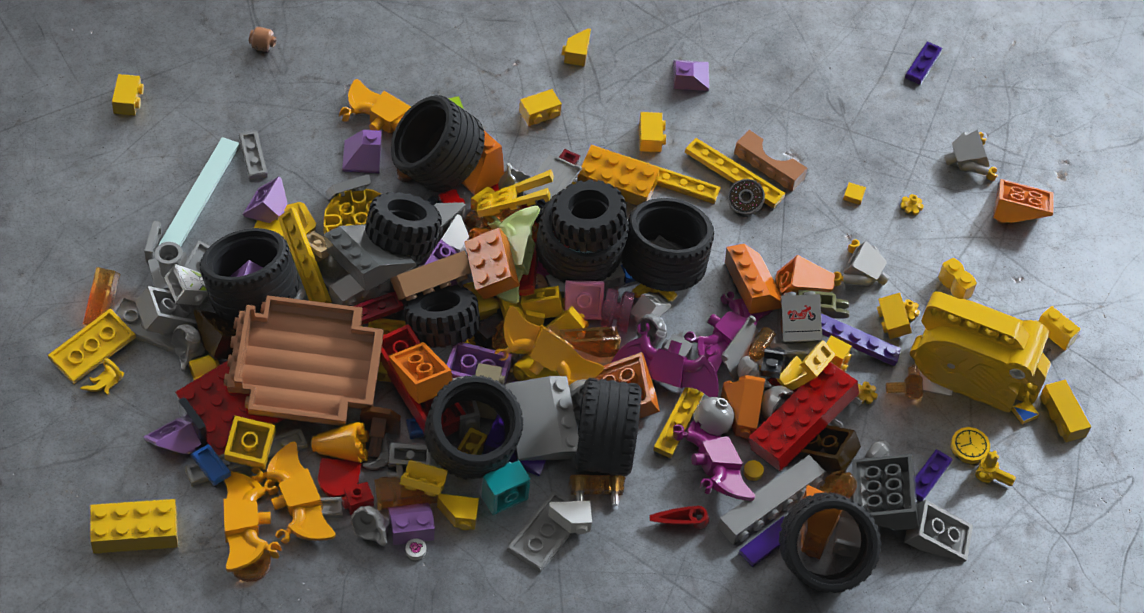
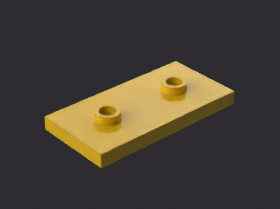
M110 308L48 354V359L74 385L102 364L103 360L110 358L135 339L136 334Z

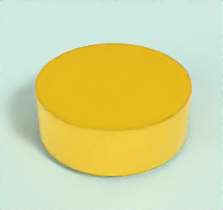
M756 460L748 461L743 469L744 476L750 481L761 479L764 472L763 465Z

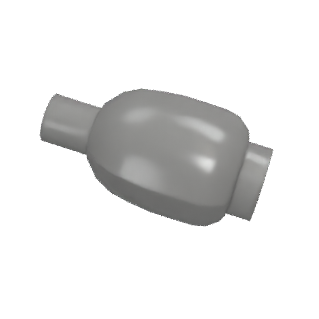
M885 440L875 442L867 451L865 458L888 456L889 449L891 448L890 444Z

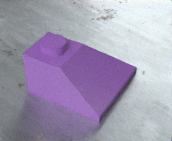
M674 60V89L709 91V62Z
M362 130L345 140L342 171L379 173L381 131Z
M278 176L258 188L242 215L267 223L278 220V217L285 212L284 209L288 204L282 179Z
M177 418L143 436L145 441L182 454L192 453L196 450L197 446L201 445L192 423L181 418Z

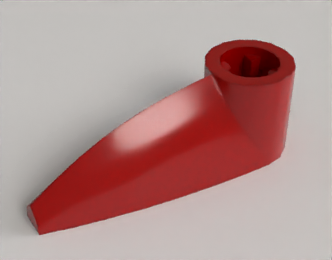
M702 506L675 508L649 515L650 521L657 523L693 525L697 529H704L709 524L707 510ZM698 515H702L701 520L696 519Z

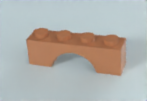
M748 130L736 142L734 154L781 184L784 188L793 191L805 179L807 167L793 158L779 161L769 157L763 150L762 144L764 139Z

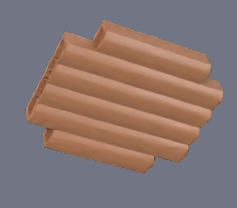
M267 295L266 302H262L261 313H256L255 306L247 305L246 312L240 311L239 318L235 317L234 329L237 330L236 336L231 338L230 347L233 348V353L228 356L227 367H230L229 374H225L224 386H227L228 392L250 395L246 396L245 408H248L249 414L345 426L348 407L363 409L374 404L383 342V329L361 327V307Z

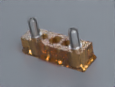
M571 475L568 481L570 495H576V501H579V495L580 501H583V495H611L612 506H618V495H623L626 477L615 475Z

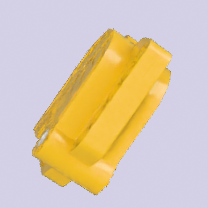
M939 291L933 292L921 320L925 330L923 335L915 338L910 350V356L915 360V364L922 374L933 383L968 396L976 401L991 405L1004 412L1011 411L1016 399L1022 402L1029 400L1031 403H1034L1051 366L1050 361L1043 353L1049 336V330L1036 320H1020L973 301L958 299Z

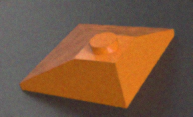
M1000 179L993 218L998 222L1014 223L1053 215V192Z
M642 352L604 365V370L595 377L597 380L605 379L607 381L613 380L638 384L641 387L639 418L660 412L657 395Z

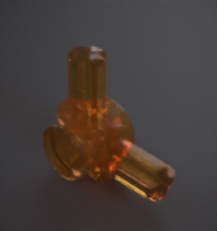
M915 364L908 368V376L904 379V382H890L885 385L886 393H905V396L911 400H918L924 394L923 378L920 376V370Z

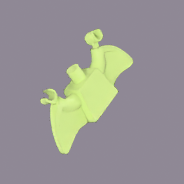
M538 206L519 210L507 217L502 223L496 216L491 217L494 220L493 223L487 222L492 230L500 228L508 237L519 282L523 274H529L535 248V242L532 239V227L540 212ZM519 286L496 296L504 301L516 304L519 302Z

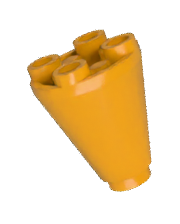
M361 422L328 430L312 437V450L318 454L361 463L368 460L366 442H369V431L364 430V424Z

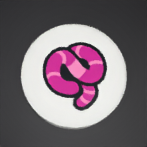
M411 539L406 544L407 557L412 560L422 559L426 555L425 542L421 539Z

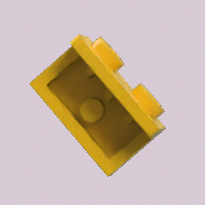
M409 460L406 472L401 476L400 484L405 485V488L409 490H422L429 496L440 495L444 490L448 471Z

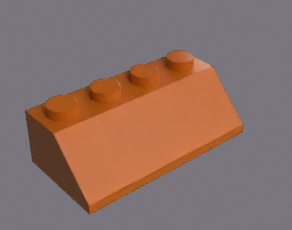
M746 244L726 247L725 265L749 313L754 314L782 308L780 303L782 295L761 255Z

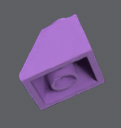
M429 503L388 507L393 545L407 544L411 539H421L424 542L434 540L435 527Z

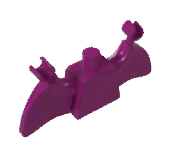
M728 291L727 297L725 294H722L720 300L723 304H729L728 306L731 311L727 312L722 319L715 314L710 316L707 323L714 327L712 335L696 337L694 332L688 331L684 338L691 343H697L698 356L704 355L705 347L713 344L710 347L711 353L719 349L717 355L708 358L717 373L723 361L721 355L749 316L756 318L754 323L756 326L761 318L770 314L773 310L750 314L743 299L733 300L734 293Z
M640 323L637 331L641 334V338H636L625 344L611 361L613 363L642 352L651 379L678 388H694L708 397H718V377L715 368L708 360L709 357L717 355L719 349H716L711 353L710 347L713 344L705 347L704 355L701 354L695 360H687V357L679 355L682 345L680 342L671 340L668 351L660 348L657 350L652 347L650 338L647 337L650 324L646 323L647 330L643 331Z
M695 420L690 424L687 432H684L682 425L673 426V438L680 441L686 438V441L694 443L699 448L698 453L691 456L692 464L694 466L701 465L706 475L713 476L711 479H702L700 489L707 487L705 489L706 494H710L711 489H714L732 498L747 501L754 500L755 494L741 477L740 469L743 462L728 436L720 437L709 434L701 429L702 424L699 421L696 423Z

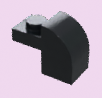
M766 347L760 376L780 379L781 372L785 367L786 351Z

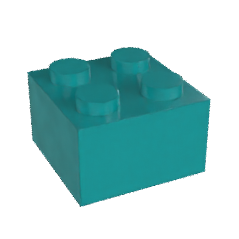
M520 461L509 462L502 468L483 476L481 498L492 515H496L528 500L531 479Z

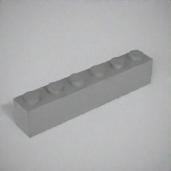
M808 455L754 493L755 498L753 501L745 500L720 517L717 528L733 545L738 541L743 542L747 539L749 533L754 530H760L769 519L771 521L774 520L780 511L789 509L797 499H803L807 485L816 489L820 487L823 483L825 471Z

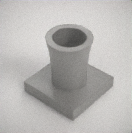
M164 242L157 246L155 249L156 258L149 259L148 266L154 287L170 290L164 277L174 264L183 267L187 260L186 252H182V248L177 243Z

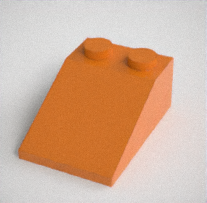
M424 342L389 355V360L405 388L418 404L436 397L437 393L453 380L452 370Z

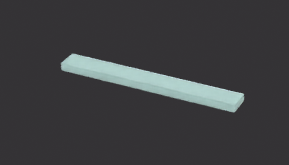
M221 138L159 245L164 242H174L180 247L182 246L238 150V142Z

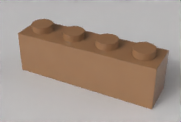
M464 250L391 278V282L398 300L406 298V301L417 298V294L420 292L426 295L433 292L434 287L440 286V289L450 286V281L455 279L457 283L468 279L467 275L471 273V268Z

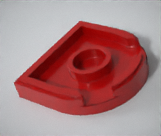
M321 458L318 473L319 487L328 497H344V488L359 484L361 463Z

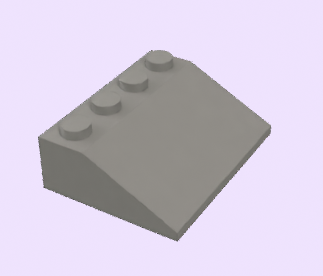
M548 376L504 384L517 398L516 401L519 402L523 413L522 435L515 449L517 461L572 459L577 453L579 437L567 376Z

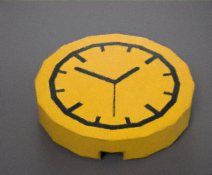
M965 427L954 433L950 447L952 453L958 456L962 462L976 464L980 463L982 458L987 456L990 451V442L982 431L977 428Z

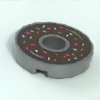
M742 179L735 182L730 188L728 201L735 212L744 216L753 215L761 209L765 201V194L761 185L755 180ZM749 193L752 197L749 201H743L741 199L742 195Z

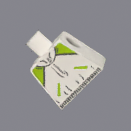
M174 264L164 277L177 304L200 305L206 297H209L202 275L199 272Z

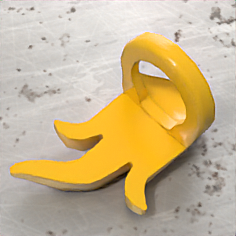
M106 358L103 360L105 370L95 378L89 377L90 381L95 383V385L82 386L80 389L98 392L105 388V394L109 395V390L120 382L124 372L120 371L113 361Z

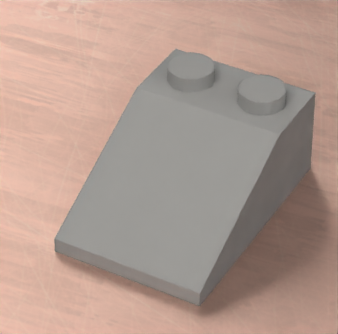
M147 286L136 300L146 331L160 334L172 333L177 326L186 324L198 329L194 310H201L200 306L175 303L170 290Z
M927 500L918 503L919 528L906 529L904 542L921 551L964 562L967 561L973 525Z

